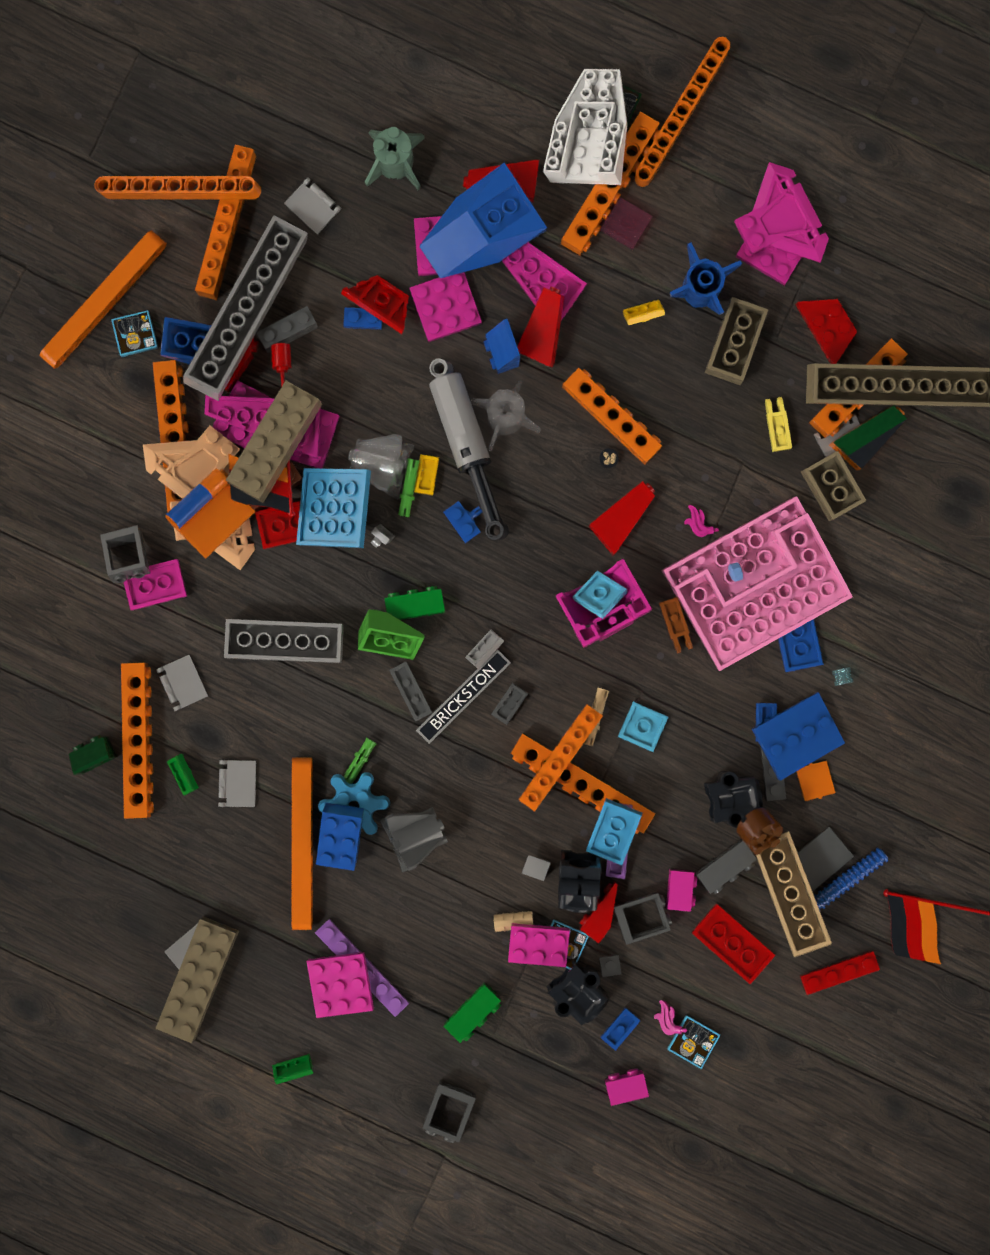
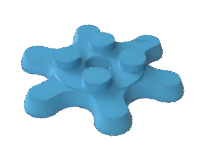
M369 772L361 774L359 781L355 784H349L342 775L335 774L331 778V785L335 788L336 795L332 799L321 800L318 808L320 812H323L325 803L348 806L349 802L357 801L359 808H364L362 828L366 834L373 835L377 832L378 826L374 822L372 815L376 810L387 809L390 806V799L387 796H375L371 793L370 787L374 782V777Z

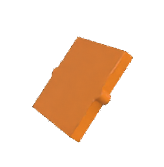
M827 760L814 764L810 763L796 771L804 801L815 798L822 799L823 796L835 793Z

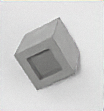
M529 855L522 869V874L544 881L550 861Z

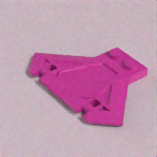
M769 162L753 211L735 219L734 223L751 255L770 246L821 263L829 238L826 233L820 235L818 228L822 227L818 216L800 183L794 185L792 178L796 177L794 170ZM783 183L786 184L787 189H784V188H783V186H782ZM811 233L813 239L810 240L807 234Z

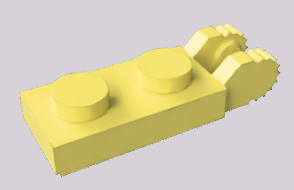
M782 397L777 398L776 403L779 412L774 413L771 400L765 399L772 452L792 449L787 413L784 410Z

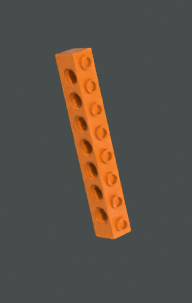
M640 111L626 134L623 162L626 171L622 172L621 185L610 188L607 184H595L564 234L561 245L578 255H581L583 251H588L592 243L590 239L593 235L597 236L602 227L600 226L603 219L606 220L610 215L611 210L609 208L612 203L616 204L621 196L620 190L622 187H627L631 180L629 178L631 172H636L641 163L639 159L641 156L646 155L650 148L649 143L651 140H655L660 132L658 130L660 124L658 121ZM638 134H643L646 137V139L639 140L636 136ZM634 150L636 155L629 156L627 151ZM603 197L607 202L600 204L597 199ZM594 213L597 219L590 220L587 215ZM584 229L588 234L580 236L577 231Z
M235 145L226 176L251 177L256 160L254 149ZM220 199L195 288L199 296L214 300L218 298L245 199Z
M176 360L153 362L160 442H171L173 434H179L180 437L177 442L189 441L186 440V433L189 432L188 423L184 421V414H187L186 404L182 401L185 389L180 381V377H183L182 366ZM174 378L172 385H165L166 379ZM175 396V403L168 405V398ZM172 415H177V421L173 424L169 423V418ZM163 462V467L167 469L168 466ZM165 486L167 512L171 510L170 502L181 501L182 499H177V494Z
M121 663L124 818H148L154 812V804L150 798V794H153V783L150 782V775L153 774V764L150 763L153 747L152 744H149V736H152V725H149L152 707L149 705V698H151L152 691L151 686H148V678H151V668L148 667V663ZM136 677L141 680V685L138 688L133 686V680ZM137 696L141 699L139 707H135L133 704V700ZM136 716H140L142 719V723L138 727L133 723ZM136 735H140L142 738V743L139 746L134 743ZM137 754L141 755L143 759L140 765L134 762V757ZM138 773L143 777L141 784H137L134 780L135 775ZM137 793H140L143 796V801L141 804L135 801V795Z
M522 734L510 754L514 755L512 759L521 765L523 762L529 764L530 767L528 769L537 774L543 762L547 760L552 751ZM531 749L537 752V758L533 761L528 760L526 757L527 752ZM568 764L565 769L570 772V778L564 781L559 777L556 781L563 785L561 789L569 794H572L573 791L579 794V800L586 804L592 802L596 805L594 809L601 812L606 798L609 800L616 799L621 804L633 805L632 809L643 813L635 833L638 834L640 831L644 834L655 815L654 812L574 764ZM583 779L586 781L587 787L584 790L577 789L576 783L578 780ZM597 789L603 792L601 800L593 798V792Z

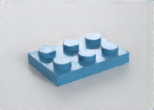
M606 798L586 851L623 865L643 813Z

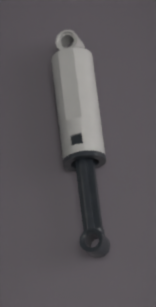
M440 358L435 359L429 367L430 373L435 377L429 383V387L459 473L469 472L486 520L485 533L487 537L492 540H503L508 536L509 528L500 517L483 468L491 463V459L462 375L459 372L453 373V366L449 361ZM443 364L444 371L440 374L439 367ZM498 525L500 527V533L496 536L494 533V528Z

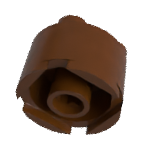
M757 808L746 815L747 819L745 822L740 821L737 826V834L755 855H759L770 847H776L780 843L779 838L783 831L781 824L764 808Z

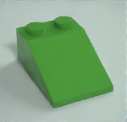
M369 609L358 631V650L413 660L425 635L387 612Z

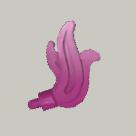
M688 506L691 511V518L686 519L684 524H689L696 536L705 537L708 534H714V532L719 531V528H713V526L706 527L704 525L705 516L701 509L699 514L694 506Z
M664 1000L659 1001L661 1013H657L654 1019L659 1020L662 1031L667 1035L687 1032L686 1028L674 1024V1008L672 1006L669 1008L668 1003Z

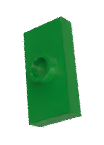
M182 753L167 761L184 796L199 788Z
M310 1054L272 1065L276 1085L314 1074Z

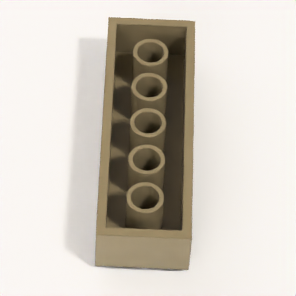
M285 381L226 481L264 503L321 408V401L292 383Z
M204 916L200 918L155 1029L190 1043L196 1039L239 930Z

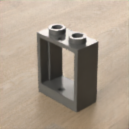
M138 525L100 535L107 574L113 583H123L127 579L142 578L146 574H150L143 533ZM136 542L140 563L114 570L110 548Z
M656 891L614 905V911L626 945L670 931L669 925H672L669 913L665 914L663 907L666 906L663 895L659 896V893ZM654 899L663 925L631 935L623 909Z
M439 1081L423 1124L425 1132L432 1136H436V1134L443 1136V1139L450 1143L455 1141L459 1143L475 1102L476 1094ZM441 1094L467 1103L457 1133L430 1124Z

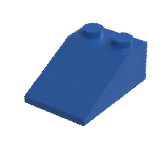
M165 317L160 356L190 364L212 325Z
M505 319L485 334L486 340L483 341L486 352L490 351L492 356L489 359L493 370L496 369L498 374L517 368L520 363V354L508 319Z

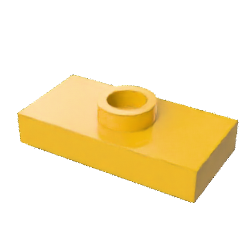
M656 300L624 309L623 314L628 325L663 316L665 311L661 302Z
M420 454L414 493L433 496L439 457Z

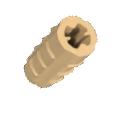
M532 911L495 914V932L511 930V923L534 925Z

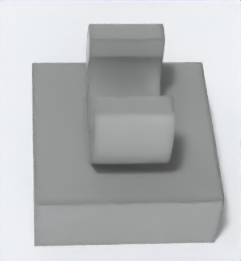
M380 524L371 532L375 536L371 544L377 548L382 543L385 545L390 543L395 536Z

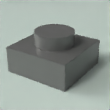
M618 954L599 957L602 977L621 975Z

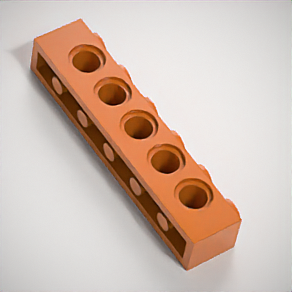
M891 338L866 365H883L882 359H887L890 365L902 366L906 362L904 358L908 354ZM827 404L809 423L824 438H827L829 435L833 437L840 430L838 426L842 421L846 424L853 417L851 412L855 408L859 410L863 405H851L850 408H846L843 404ZM829 413H835L838 417L837 421H832L829 418Z
M578 368L563 383L562 388L646 465L661 449V440L654 434L651 436L646 431L647 427L639 421L637 423L632 418L633 414L625 408L623 410L618 405L620 402L613 395H607L604 392L606 389L599 382L595 383L591 380L592 376L589 372ZM583 385H588L591 391L589 393H583L580 390V387ZM596 398H601L604 400L605 404L603 406H597L595 405L594 400ZM615 411L618 413V418L615 420L610 419L608 413ZM622 425H631L632 431L629 433L624 432ZM643 437L646 440V444L643 446L638 445L636 438Z
M585 705L519 797V801L533 811L538 808L603 715L589 705Z

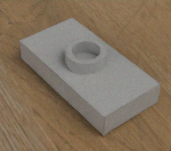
M490 630L465 658L479 669L504 640L494 631Z

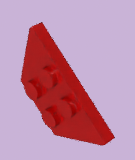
M378 275L369 278V280L360 281L354 287L342 289L341 294L400 334L404 332L409 299L407 294Z
M839 300L797 302L795 305L828 361L830 364H836L857 333Z

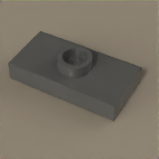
M512 683L491 715L507 725L528 693Z

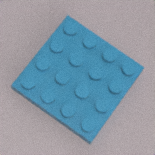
M304 468L296 545L364 548L371 470Z

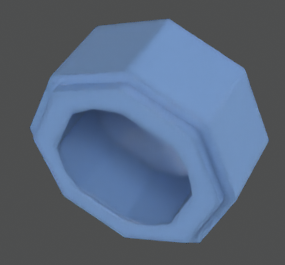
M738 562L729 564L728 572L734 582L743 580L740 564Z

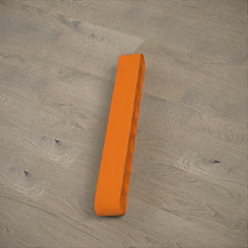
M718 37L713 42L636 170L634 178L638 186L645 187L650 184L718 72L730 48V42L727 38ZM722 46L725 50L719 51L716 47ZM707 62H713L715 66L709 67ZM702 77L706 82L700 83L697 78ZM693 93L696 95V98L690 99L687 94ZM683 109L687 114L681 115L678 113V110ZM674 125L677 127V130L671 131L668 126ZM665 141L668 145L662 147L658 142ZM656 157L658 162L652 163L649 161V158ZM646 173L648 178L642 179L639 174Z
M102 176L94 184L96 191L106 199H256L261 194L260 185L250 176ZM253 185L252 189L247 191L248 187Z
M152 230L147 232L42 349L40 357L54 369L58 368L163 252L167 243Z
M293 757L292 930H312L313 759L312 757Z

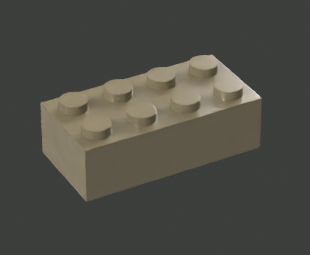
M734 297L731 298L705 370L706 374L738 385L742 384L768 309Z

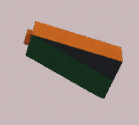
M891 406L837 438L829 446L838 451L841 457L856 471L860 470L907 418L904 416L905 413L897 406Z

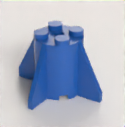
M692 242L688 243L690 268L682 283V287L669 293L670 297L685 298L694 308L708 307L721 315L724 313V310L717 297L724 286L725 278L740 267L742 262L739 260L722 268L719 263L709 259L700 260Z

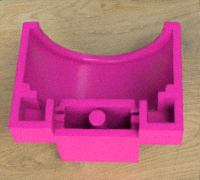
M624 559L616 562L613 567L603 573L625 587L628 592L603 619L573 600V596L582 586L556 595L583 648L598 640L602 641L634 623V620L652 610Z

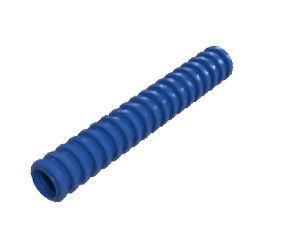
M877 847L875 852H871V855H866V859L862 858V862H857V865H853L851 870L847 869V873L843 872L841 877L838 876L837 880L832 881V884H827L828 887H823V890H819L817 895L814 894L819 911L821 908L825 909V905L829 906L831 901L834 902L836 897L840 898V894L844 895V891H849V888H853L855 883H859V880H864L865 876L868 877L869 873L874 872V869H879V865L883 866V862L887 863L888 857L883 850Z

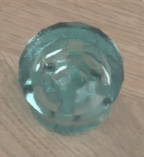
M851 667L832 671V675L835 676V686L854 682L850 676Z

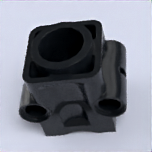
M722 771L717 775L716 781L704 783L705 793L710 800V821H714V823L725 822L727 825L737 828L740 821L745 822V817L749 812L757 808H763L760 785L754 776L737 777L733 772ZM726 775H729L731 778V781L728 785H725L724 778ZM736 813L737 821L732 823L731 816Z
M561 850L558 885L559 908L577 913L597 910L601 874L599 856L589 852L576 853L571 850Z
M573 960L571 962L573 967L571 969L566 968L560 977L553 979L546 987L548 994L554 999L553 1003L556 1014L563 1018L571 1015L580 1025H583L584 1023L591 1022L600 1014L607 1005L609 996L599 985L600 977L597 970L589 965L582 968ZM588 975H595L592 980H586ZM561 1003H567V1006L564 1008L558 1007Z

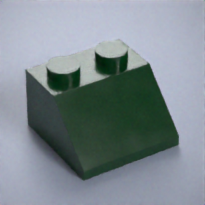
M101 735L90 739L91 743L85 746L82 743L72 748L73 752L69 753V758L74 775L84 774L117 758L108 736L101 737Z

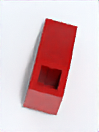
M615 881L612 884L608 883L602 891L605 894L601 899H598L597 910L591 911L589 915L585 914L579 922L581 924L580 930L597 943H600L611 928L618 886Z

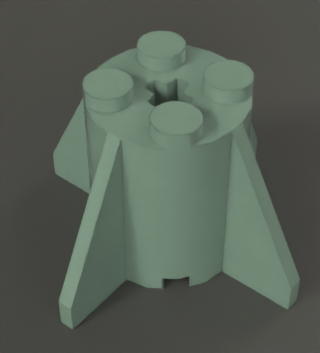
M390 127L383 131L370 130L369 135L374 139L373 148L376 160L365 180L366 186L368 187L381 175L389 179H401L406 176L415 188L419 190L421 186L412 171L414 162L412 149L424 140L425 136L422 133H405L396 127Z

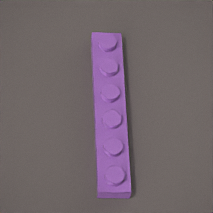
M330 919L315 932L336 956L361 952ZM365 956L371 992L396 1017L409 1004V1001Z

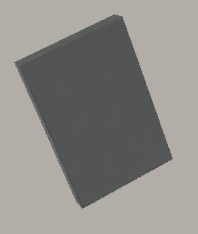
M829 826L797 852L812 891L854 857Z

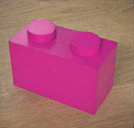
M669 869L666 908L668 910L691 912V907H695V895L692 894L693 888L697 886V876H694L693 871Z
M637 1068L627 1071V1074L623 1075L614 1073L608 1075V1078L605 1079L611 1106L649 1097L642 1070L638 1071Z

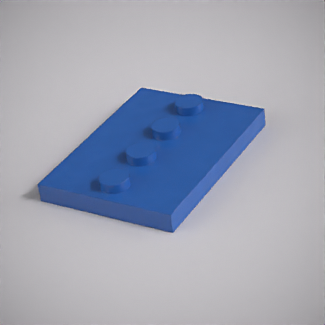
M819 692L812 694L752 729L778 780L786 778L845 744Z

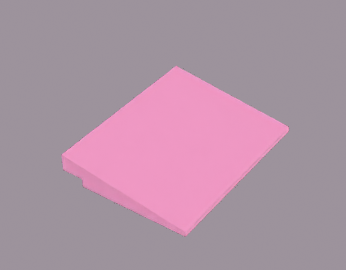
M797 496L790 498L661 570L674 594L678 597L682 608L718 671L723 670L853 597L809 514L805 512ZM738 562L743 572V580L734 582L729 576L728 566Z

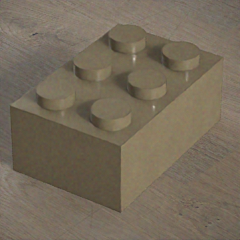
M838 451L801 471L828 521L834 520L866 501Z

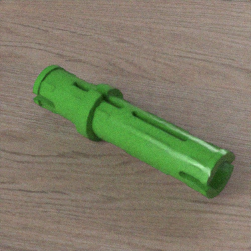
M408 458L403 492L399 497L401 498L398 513L400 516L410 517L412 500L415 499L413 494L420 463L419 460Z
M366 737L360 750L354 754L355 758L343 776L347 783L352 784L364 763L369 761L368 757L377 744L373 740Z

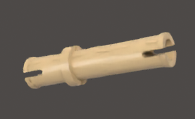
M597 688L592 708L602 715L609 691ZM600 721L583 744L593 746L597 731L600 730Z

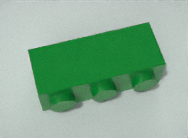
M437 586L428 587L424 592H419L418 589L409 590L406 595H400L399 592L388 594V598H384L386 612L399 620L445 613L442 589H437Z
M484 982L444 1023L443 1027L459 1043L463 1040L468 1041L474 1034L472 1031L476 1026L480 1028L487 1021L486 1016L490 1012L494 1014L500 1008L501 998Z

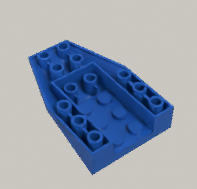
M504 162L459 195L419 247L441 279L499 263L546 231L547 227Z

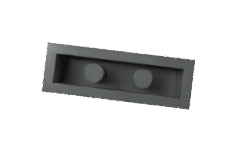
M308 306L256 333L269 354L271 353V345L276 343L288 344L317 329L318 326Z
M739 840L694 874L710 894L712 892L716 894L724 888L723 884L727 881L731 883L739 877L738 873L745 869L747 871L755 865L754 862L757 858L744 841Z

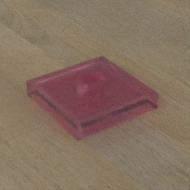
M620 197L600 231L633 250L652 216Z

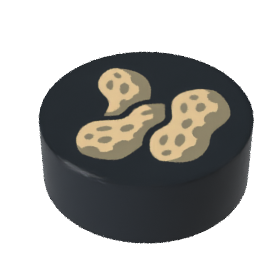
M613 449L603 450L599 457L600 464L605 468H613L619 460L617 452Z

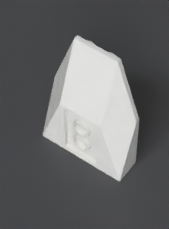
M620 69L583 70L554 121L543 170L550 183L621 185L627 117Z

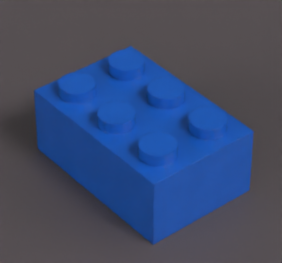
M325 803L322 812L316 865L355 870L364 808Z

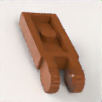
M678 597L660 602L659 606L676 652H681V646L677 637L683 635L688 650L692 649L693 646L689 637L690 632Z

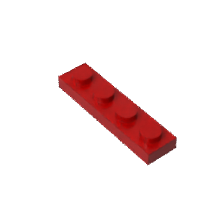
M869 951L800 975L806 995L873 973L880 970L874 951Z

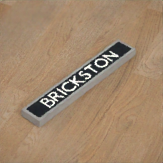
M497 649L416 731L430 744L511 662Z

